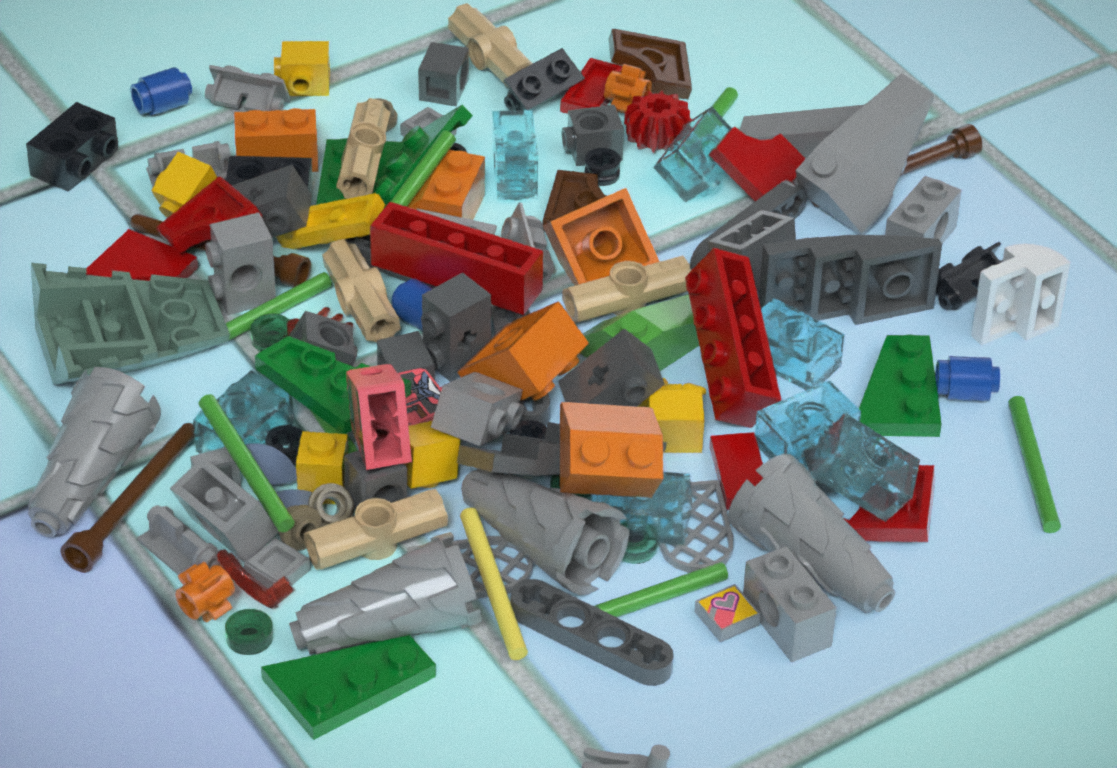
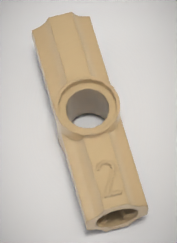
M468 3L457 6L454 13L448 17V29L469 48V58L478 70L489 68L504 83L503 80L533 64L518 49L516 39L509 27L502 25L496 28L477 8L471 7Z
M369 98L367 101L357 102L348 139L341 158V169L336 186L341 190L346 199L372 194L380 157L386 142V130L390 117V111L384 107L383 101Z
M345 239L330 243L329 249L322 254L323 264L334 283L336 295L343 313L346 316H353L366 341L377 343V340L393 337L401 329L400 321L387 298L386 288L379 270L376 267L369 268L356 244H350Z
M683 255L646 266L634 261L619 262L611 268L610 276L563 289L562 301L566 312L574 323L609 313L618 316L646 307L648 302L687 292L685 276L691 271L690 264Z
M430 489L392 503L381 498L367 499L356 507L354 516L305 532L304 544L310 561L316 570H322L359 556L369 560H382L393 555L397 549V543L447 526L448 515L443 499L436 489Z

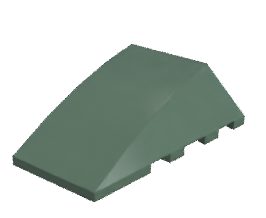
M31 262L35 330L53 385L77 382L86 369L88 376H90L94 367L111 368L127 373L183 358L229 341L230 333L208 280L151 275L150 281L133 280L129 272L112 271V277L86 275V268L68 266L67 273L46 271L47 264Z

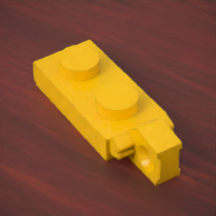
M373 193L313 205L309 209L306 227L276 236V239L281 247L301 249L302 247L328 244L341 239L364 237L370 234V225L383 211L385 204L379 194Z

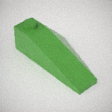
M689 294L635 309L598 323L583 333L589 344L580 354L588 358L621 330L626 329L652 349L659 370L662 371L699 346Z

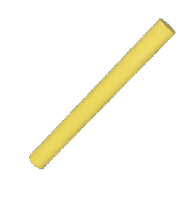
M472 507L466 508L460 513V519L509 657L512 660L523 659L528 654V650L478 511Z

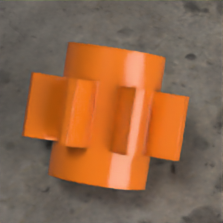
M623 64L621 72L612 71L609 74L605 85L604 97L612 101L611 105H615L617 112L625 113L627 105L632 103L633 96L644 97L646 91L651 92L652 82L644 79L646 72L642 71L641 68Z
M203 561L199 565L194 564L178 575L183 586L176 590L175 597L178 605L189 618L197 620L202 616L204 622L207 623L212 619L217 620L233 608L227 599L235 593V586L229 574L219 565H213L209 568L206 562Z

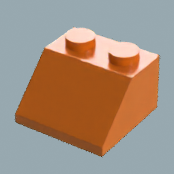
M292 108L289 110L234 112L236 156L312 158V172H319L316 109Z
M449 150L408 207L415 210L418 208L474 220L485 196V156L470 154L465 151Z
M627 188L621 189L543 225L560 265L574 285L610 276L611 268L619 262L634 261L643 266L660 262Z
M557 301L506 324L457 373L460 377L473 372L483 374L522 389L520 401L530 396L535 401L545 396L555 387L552 380L557 375L561 376L567 373L579 363L580 360L577 355L589 342L560 302Z
M561 402L560 492L652 498L663 481V434L653 409L650 407Z

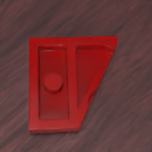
M889 465L882 472V476L878 477L877 484L868 489L858 500V511L850 520L843 519L865 541L928 542L936 481L935 465Z

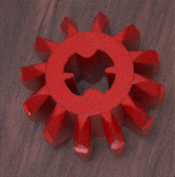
M663 90L659 94L646 91L644 97L633 96L632 103L627 105V110L624 113V125H626L628 141L637 143V147L640 150L650 148L653 153L660 149L670 153L672 147H680L689 136L692 128L688 102L679 100L678 94L666 95Z

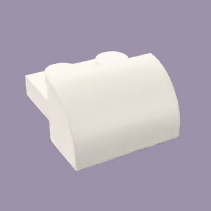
M1022 243L1004 247L1002 262L992 265L980 273L971 336L982 346L1012 332H1017L1027 341L1059 327L1071 262L1061 253L1038 244Z

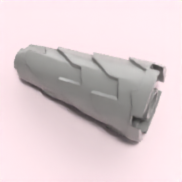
M94 367L90 376H88L86 369L77 380L71 391L72 398L61 419L63 424L46 457L48 463L29 500L28 515L32 520L31 526L37 533L46 537H54L55 535L65 534L72 524L76 526L95 497L102 495L119 469L128 464L145 438L154 431L161 417L160 405L154 394L149 402L141 396L145 386L133 377L111 368Z
M790 454L778 455L756 469L755 471L763 479L756 486L748 480L743 483L731 503L728 522L739 533L763 550L772 552L787 546L815 582L832 595L841 596L865 613L872 610L876 612L884 610L896 595V591L893 589V577L870 551L871 546L842 518L844 513L816 485L817 479L801 462Z
M477 468V470L469 472L462 482L461 491L464 503L469 507L475 508L485 521L495 528L504 539L530 558L563 588L578 595L590 594L599 589L591 584L593 581L600 577L608 582L618 569L624 557L629 538V529L620 525V520H627L620 510L605 502H593L572 493H562L558 488H547L513 474L495 473Z
M448 532L430 538L431 542L419 546L413 551L392 560L391 563L350 582V585L303 605L301 610L295 612L297 620L289 623L297 649L300 650L307 647L310 655L314 653L321 654L369 642L384 641L414 634L419 635L427 632L431 633L461 626L463 629L482 622L480 609L467 612L474 609L471 602L477 600L459 546L458 544L453 545V534Z

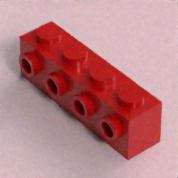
M389 202L370 225L371 265L417 279L433 286H439L453 277L464 273L491 294L492 305L522 315L527 312L543 290V250L393 202Z
M713 248L685 276L686 289L689 294L701 359L709 388V397L712 402L715 420L752 428L782 399L749 257Z

